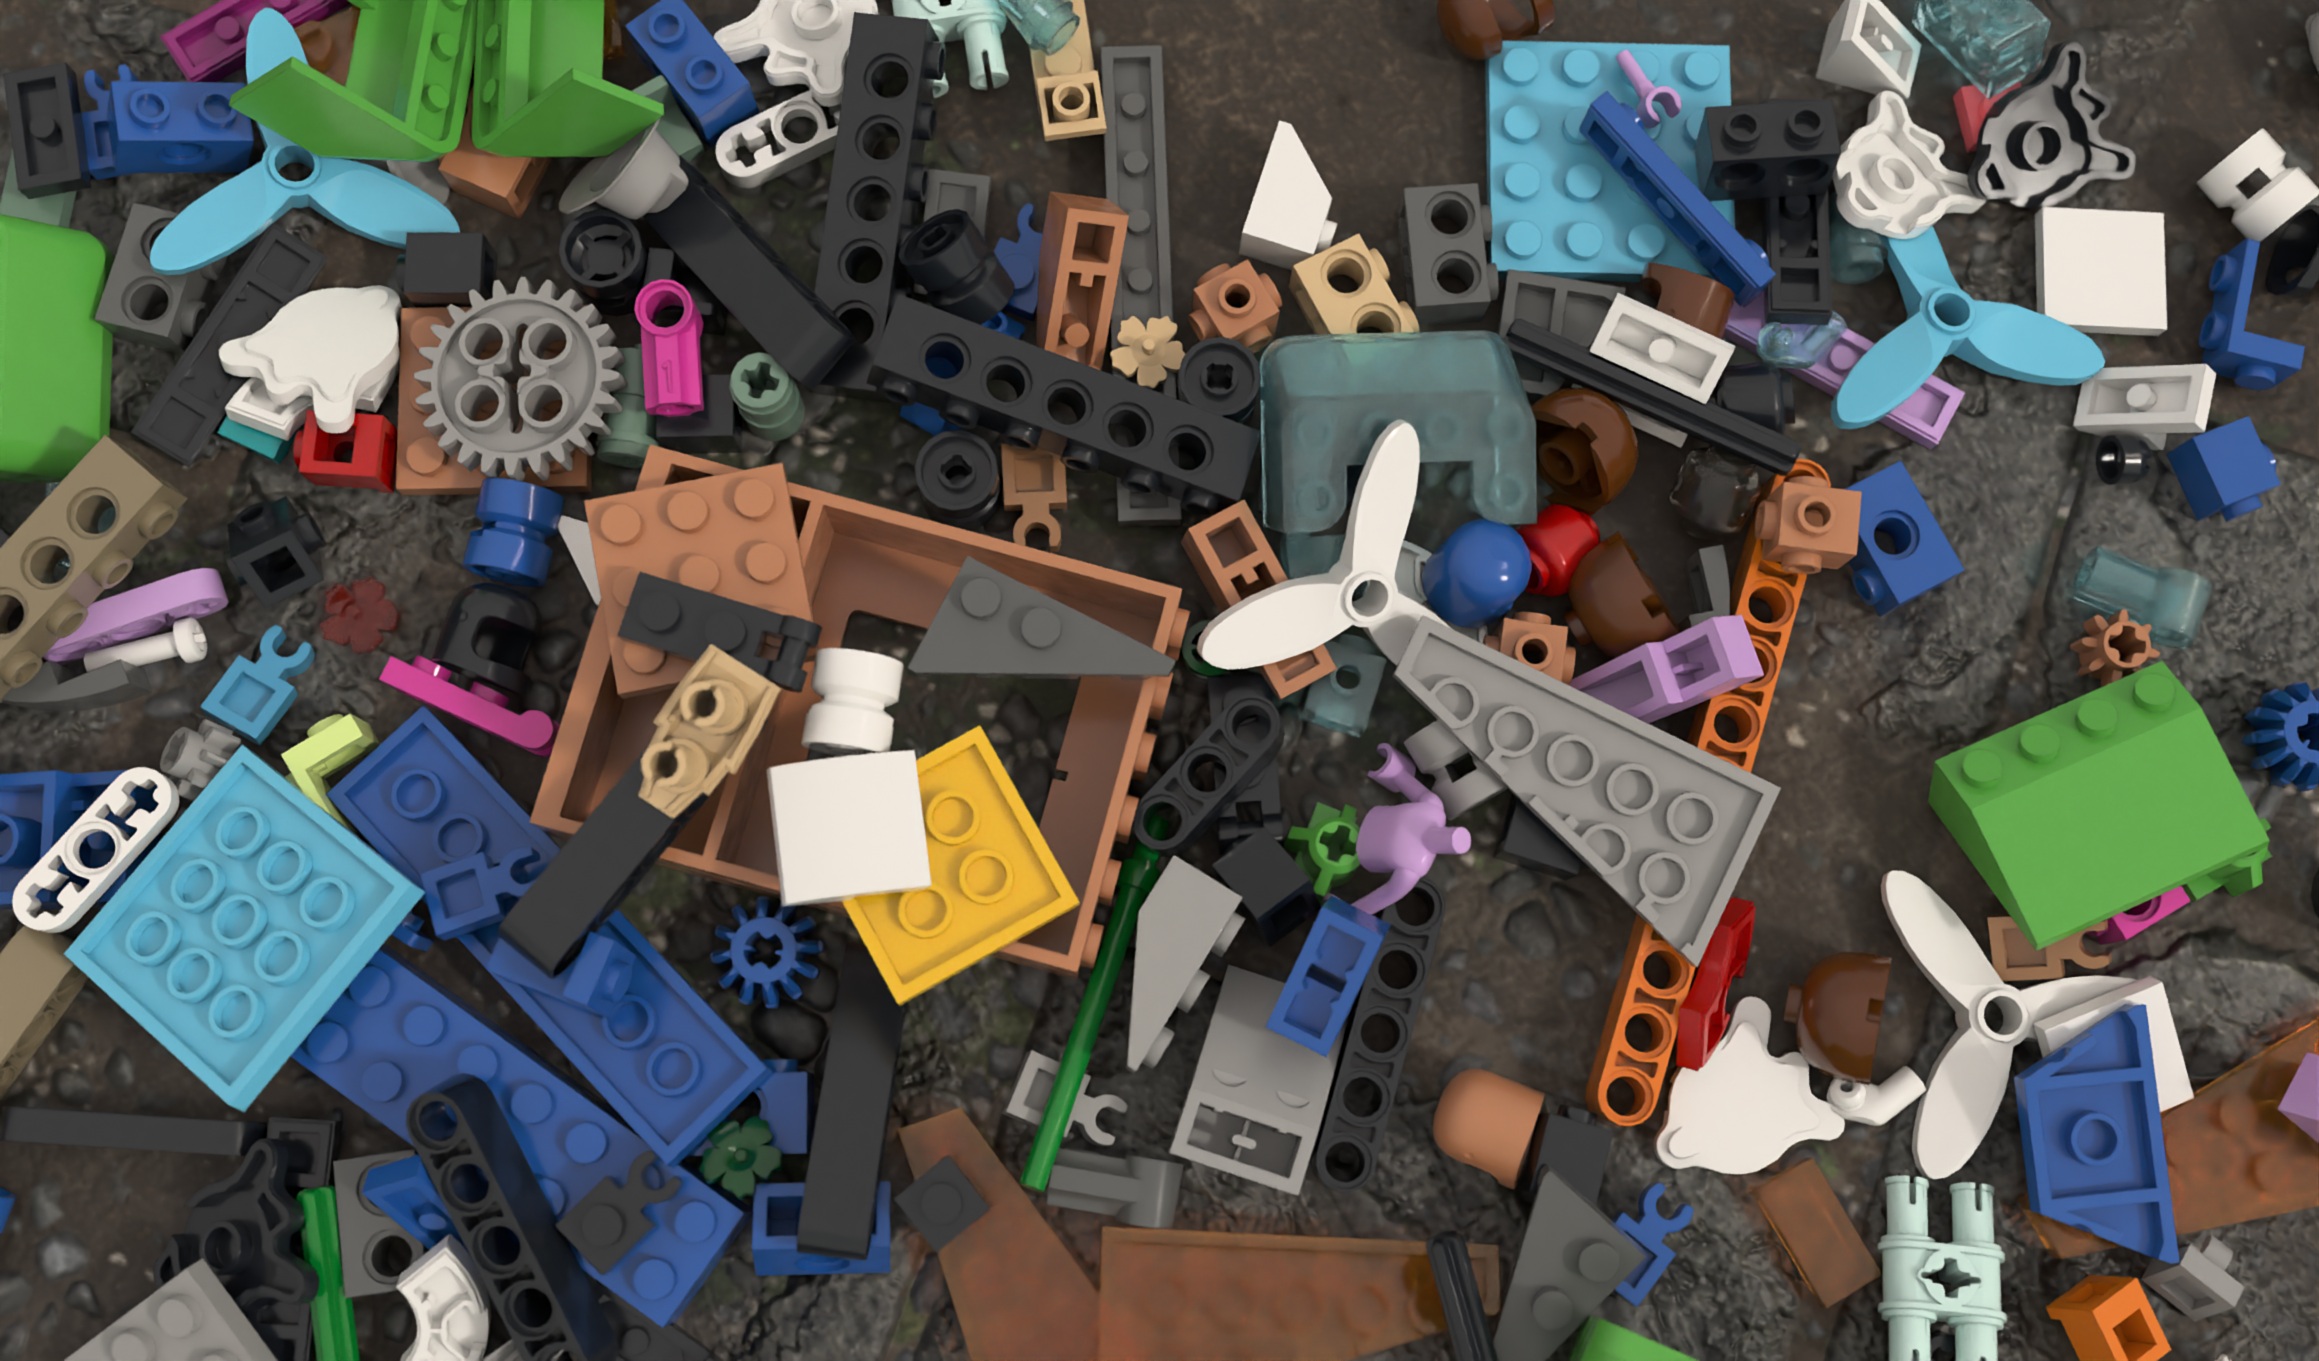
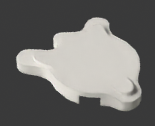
M761 0L756 10L747 18L721 28L715 33L713 38L733 63L768 56L763 68L770 84L775 86L805 84L811 89L818 103L823 106L833 107L842 102L854 12L879 15V10L875 0Z
M1892 91L1879 92L1868 105L1866 125L1858 128L1840 146L1841 155L1832 176L1838 194L1836 204L1844 219L1855 227L1871 229L1890 238H1916L1931 228L1943 214L1954 212L1971 214L1976 212L1986 202V200H1981L1972 194L1968 186L1967 175L1948 170L1941 164L1940 156L1945 151L1943 140L1939 136L1915 125L1909 117L1904 101L1898 94Z
M379 285L363 288H326L298 296L282 307L273 319L252 335L224 343L219 349L222 367L225 372L234 376L262 379L269 398L276 404L285 405L300 396L313 397L314 413L318 426L327 433H344L354 423L355 407L361 394L366 389L380 382L394 368L399 358V330L397 321L401 315L402 308L400 297L393 289Z
M1757 997L1739 999L1732 1008L1731 1017L1720 1042L1704 1067L1700 1068L1699 1071L1678 1066L1671 1077L1670 1083L1672 1085L1668 1095V1111H1664L1663 1125L1653 1142L1655 1154L1665 1166L1674 1169L1696 1166L1725 1174H1747L1759 1171L1775 1162L1790 1146L1799 1141L1807 1139L1830 1141L1838 1138L1844 1131V1118L1831 1109L1832 1104L1819 1100L1811 1093L1809 1065L1804 1056L1798 1052L1785 1053L1777 1058L1769 1054L1767 1043L1771 1011L1763 1000Z

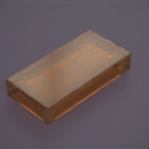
M1804 1158L1751 1190L1820 1307H1830L1882 1275L1813 1158Z

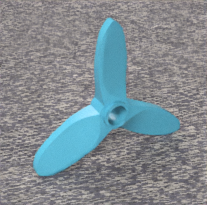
M264 8L256 13L249 25L247 35L246 74L248 84L292 56L308 65L301 42L292 25L285 17L272 8ZM256 121L266 149L262 161L218 185L187 206L163 229L154 241L150 252V264L155 273L163 275H179L198 270L232 254L246 245L291 208L310 206L347 231L384 245L406 249L407 233H460L458 222L449 209L413 184L368 164L342 158L317 156ZM296 162L310 168L312 174L303 181L294 182L286 180L278 172L286 164Z
M1933 226L1916 238L1910 239L1890 238L1878 233L1886 258L1899 285L1907 311V318L1904 323L1870 348L1851 369L1833 398L1831 418L1834 425L1838 428L1850 430L1866 427L1880 420L1908 400L1931 376L1943 357L1951 354L1992 374L2026 382L2058 386L2077 385L2090 380L2104 367L2105 359L2101 350L2092 339L2052 317L2014 304L1973 300L1966 292L1961 290L1955 281Z

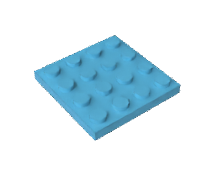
M1502 41L1503 48L1501 53L1492 58L1485 59L1487 204L1490 206L1492 215L1491 241L1487 242L1488 263L1496 264L1498 279L1504 280L1508 269L1580 281L1640 282L1645 264L1653 262L1681 268L1716 280L1581 134L1579 128L1590 104L1606 91L1618 103H1625L1636 112V108L1641 100L1616 60V56L1620 52L1628 49L1654 87L1668 86L1679 94L1682 102L1681 111L1674 118H1670L1666 114L1662 104L1652 101L1653 110L1658 115L1660 123L1655 128L1644 127V131L1700 191L1694 148L1705 108L1731 106L1729 45ZM1734 200L1710 201L1735 228Z
M241 745L66 950L64 955L229 1106L245 1112L424 895L425 891L260 756L244 745Z

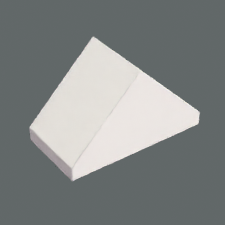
M1844 0L1829 23L1816 78L1876 95L1879 92L1888 90L1898 94L1902 100L1909 99L1921 44L1880 0Z

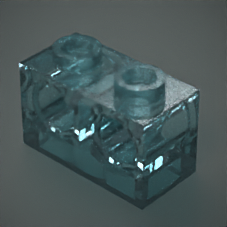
M1916 0L1912 24L1988 99L2038 71L2051 23L2029 0Z

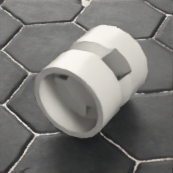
M2264 128L2245 141L2196 183L2218 208L2231 207L2234 210L2231 223L2245 238L2259 242L2319 195V188L2299 167L2286 168L2282 164L2286 152ZM2260 168L2271 181L2249 199L2238 184Z
M821 648L817 650L811 688L822 698V701L812 705L809 713L806 714L801 744L811 750L837 756L890 752L894 719L884 711V708L898 702L904 667L903 663L888 656L843 648Z

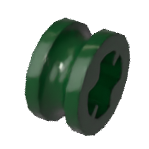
M1212 620L1200 621L1191 626L1184 635L1181 647L1182 664L1188 673L1204 681H1207V677L1226 676L1231 671V669L1213 666L1207 661L1201 664L1193 656L1198 654L1197 645H1193V643L1200 637Z

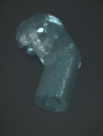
M1832 311L1828 325H1809L1803 332L1792 331L1789 327L1781 330L1780 322H1772L1764 326L1759 332L1756 350L1763 361L1772 362L1777 367L1808 369L1814 366L1847 331V325L1843 318L1834 311Z

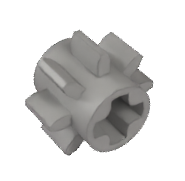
M203 719L198 732L181 727L171 736L162 753L160 769L162 772L171 775L169 779L175 784L180 797L194 802L235 754L241 739L233 736L232 730Z

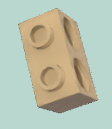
M1359 233L1293 265L1288 286L1346 391L1410 360L1419 340L1416 335L1420 334L1419 324L1411 307L1405 301L1398 303L1387 284L1390 282V273L1382 255L1376 248L1368 250ZM1334 275H1347L1355 280L1359 289L1351 293H1341L1331 287L1328 279ZM1364 327H1376L1384 332L1388 343L1377 347L1367 345L1359 338L1357 331Z

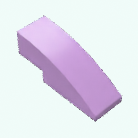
M1742 615L1711 617L1662 642L1641 645L1572 679L1569 686L1639 720L1650 723L1764 676Z

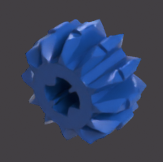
M2295 682L2287 685L2284 690L2274 689L2264 693L2259 699L2261 707L2249 710L2247 715L2243 717L2256 730V732L2245 735L2240 742L2248 747H2256L2259 753L2253 759L2250 768L2260 770L2270 766V785L2281 787L2292 783L2294 789L2299 791H2309L2317 788L2319 784V688L2311 691L2307 682ZM2301 732L2303 734L2304 741L2299 740L2297 733Z
M766 896L758 897L756 901L755 919H752L749 912L741 905H737L732 909L733 917L741 925L737 932L722 925L716 928L715 935L724 941L731 942V948L712 952L711 962L718 965H734L721 976L719 984L722 988L730 989L744 981L739 992V1002L751 1005L762 987L765 1006L769 1009L778 1008L780 1002L779 986H783L787 994L795 1000H799L804 996L802 987L794 978L798 973H801L809 979L817 980L821 973L820 970L811 964L803 962L804 956L819 955L825 949L824 943L821 941H801L803 937L812 932L816 927V922L811 916L803 917L791 925L796 914L797 905L782 906L781 904L773 918L771 901ZM763 938L772 943L781 941L783 944V950L775 951V954L779 955L781 960L774 967H770L763 962L755 964L753 961V955L761 954L759 950L755 949V945Z

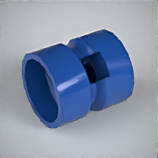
M505 478L484 479L475 510L476 517L483 525L482 529L470 532L462 567L473 574L502 583L524 587L546 586L553 551L545 542L546 538L558 534L559 529L557 526L563 514L565 498L554 491L527 482Z

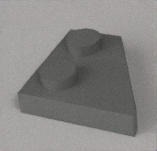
M1508 269L1504 277L1488 394L1537 402L1560 389L1566 381L1503 351L1502 346L1506 333L1516 319H1523L1589 348L1617 293L1625 296L1626 288Z

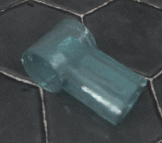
M2096 546L2089 551L2083 564L2079 567L2072 588L2074 591L2073 599L2110 614L2125 609L2128 612V621L2135 622L2140 626L2150 624L2152 629L2148 635L2151 642L2172 648H2189L2193 645L2213 586L2206 578L2196 573L2178 568L2163 567L2154 569L2103 547Z

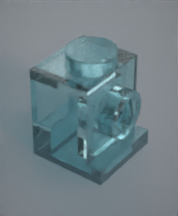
M1341 634L1338 643L1330 640L1324 643L1337 669L1310 684L1299 720L1360 739L1366 730L1387 659L1375 655L1377 647L1373 642L1358 636ZM1342 669L1356 673L1359 679L1358 686L1354 689L1340 687L1336 681V673Z

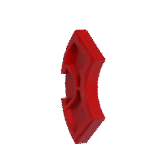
M1732 897L1728 901L1707 945L1693 986L1679 1007L1677 1066L1699 1071L1710 1059L1722 1038L1731 1017L1729 1013L1725 1012L1726 996L1732 978L1743 979L1749 957L1756 909L1752 901Z

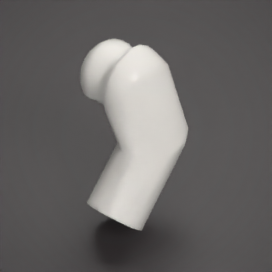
M1903 1066L1880 1085L1852 1083L1834 1078L1830 1082L1827 1101L1832 1104L1831 1109L1844 1119L1872 1126H1881L1924 1094L1926 1088L1913 1070Z

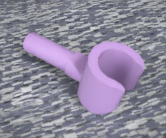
M1628 49L1623 50L1616 56L1617 62L1634 86L1635 92L1641 100L1636 108V113L1639 115L1644 127L1655 128L1660 123L1658 115L1653 110L1652 101L1662 104L1670 118H1674L1681 111L1682 102L1679 94L1668 86L1654 87Z

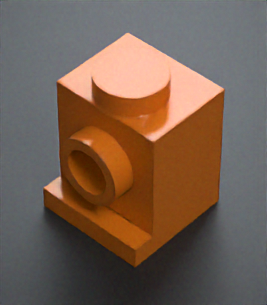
M2088 1275L2045 1307L2051 1319L2061 1320L2080 1361H2157L2172 1350L2137 1277Z

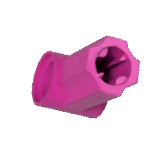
M667 279L650 282L638 294L634 309L637 320L641 325L645 409L650 415H663L667 417L690 416L692 413L704 410L700 336L703 329L702 316L691 295L683 285L674 280ZM676 305L684 308L682 318L674 326L664 328L655 325L658 313L665 307Z

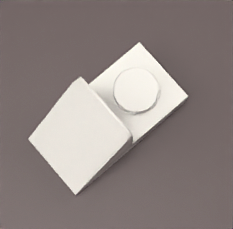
M2207 364L2102 368L2090 380L2082 383L2073 426L2079 431L2102 437L2125 434L2138 436L2146 442L2150 449L2163 450L2167 433L2205 432L2216 373Z

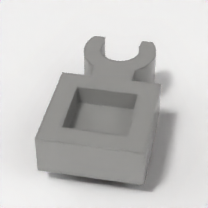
M1032 1050L1027 1052L1002 1114L1038 1129L1060 1062ZM1084 1074L1062 1139L1067 1137L1073 1123L1079 1127L1081 1135L1089 1143L1100 1147L1113 1145L1115 1137L1109 1133L1102 1132L1097 1127L1096 1115L1101 1109H1107L1118 1115L1124 1114L1128 1105L1121 1098L1114 1095L1105 1094L1095 1098L1085 1095L1084 1093L1091 1076Z

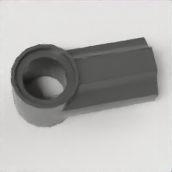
M1059 1148L1051 1170L1046 1204L1115 1216L1114 1221L1173 1231L1184 1164L1125 1154V1159L1099 1155L1100 1153Z

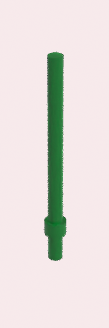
M1154 815L1149 825L1150 836L1155 840L1164 841L1170 822L1165 818ZM1137 839L1131 859L1123 860L1116 884L1120 891L1019 1181L1020 1185L1038 1192L1045 1191L1136 925L1138 912L1142 907L1144 898L1149 896L1156 885L1160 871L1155 868L1159 856L1149 851L1139 839Z

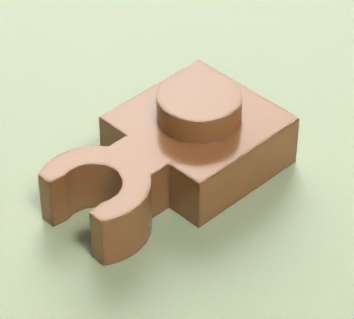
M1001 444L1005 512L1023 511V515L1017 520L1013 529L1014 543L1026 546L1025 538L1027 533L1032 529L1040 528L1045 530L1050 536L1049 545L1051 552H1058L1061 546V529L1058 521L1049 513V509H1068L1066 468L1060 461L1061 456L1038 447L1035 451H1025L1008 444Z
M1993 914L1987 917L1993 968L2002 981L2063 978L2065 976L2064 959H2072L2078 965L2089 969L2102 968L2112 961L2111 953H2091L2085 949L2082 943L2084 933L2106 930L2108 928L2107 919L2035 951L2009 914Z

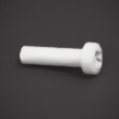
M192 617L175 621L172 632L87 652L84 655V665L86 671L90 672L119 659L135 666H141L181 656L187 663L201 661L206 657V636L199 622Z

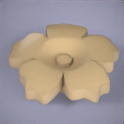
M1135 316L1121 321V331L1117 336V342L1122 347L1110 352L1112 368L1121 372L1126 378L1132 377L1137 372V384L1154 390L1159 384L1167 380L1166 371L1179 372L1182 359L1186 355L1183 351L1182 343L1172 341L1177 332V324L1171 322L1168 316L1160 319L1150 318L1146 329Z

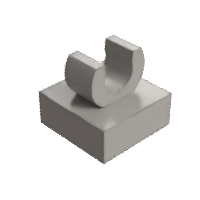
M2212 1234L2206 1237L2201 1249L2193 1243L2179 1248L2180 1263L2170 1264L2155 1258L2151 1259L2141 1279L2194 1322L2235 1308L2244 1289L2242 1284L2224 1271L2233 1257V1251Z

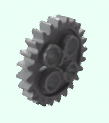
M520 277L513 294L509 293L500 280H495L493 283V298L486 301L474 289L470 290L469 298L472 305L470 310L464 312L459 307L450 304L447 309L455 323L450 328L432 324L430 327L432 332L441 340L439 347H420L419 353L432 364V369L414 373V379L424 388L430 390L415 399L416 404L426 413H433L424 421L425 428L434 436H441L437 445L449 456L459 453L457 461L470 472L481 464V472L488 478H498L505 467L509 478L523 482L527 467H531L542 481H546L549 478V462L554 460L568 472L573 470L570 452L577 448L584 454L592 456L595 452L587 437L592 432L610 436L612 432L602 421L601 417L603 413H621L623 409L618 401L609 394L610 391L627 387V381L619 372L611 370L625 362V357L619 349L610 346L617 339L616 334L608 324L599 325L603 317L593 304L582 308L583 300L573 289L568 290L560 298V291L551 280H546L537 294L533 285L526 277ZM527 327L521 347L519 344V333L522 328ZM503 340L502 347L497 355L490 359L480 360L482 350L487 344L492 341ZM558 340H566L565 349L560 355L553 359H543L544 351L549 344ZM525 368L530 373V376H524ZM512 384H517V392L512 388ZM498 400V408L494 415L485 421L477 422V413L482 405L489 401ZM556 400L563 401L561 411L556 417L549 421H539L540 411L546 404ZM521 414L523 427L521 432L515 434L514 431L518 427Z

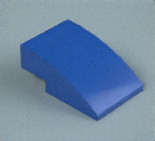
M51 770L0 774V910H13V894L19 882L114 780L127 770L75 774ZM155 784L149 790L140 786L135 787L130 795L135 799L136 804L123 819L114 815L111 811L105 817V820L121 827L131 838L137 829L125 822L140 808L150 813L157 808L159 803L155 801L152 795L158 786ZM99 831L88 835L82 841L79 848L80 860L90 869L105 866L114 856L115 842L107 832ZM161 832L91 908H100L107 904L159 843ZM63 862L57 871L69 876V878L55 891L41 888L35 897L42 903L40 909H62L64 906L57 900L59 893L70 882L78 884L84 889L90 882L89 879L74 874Z

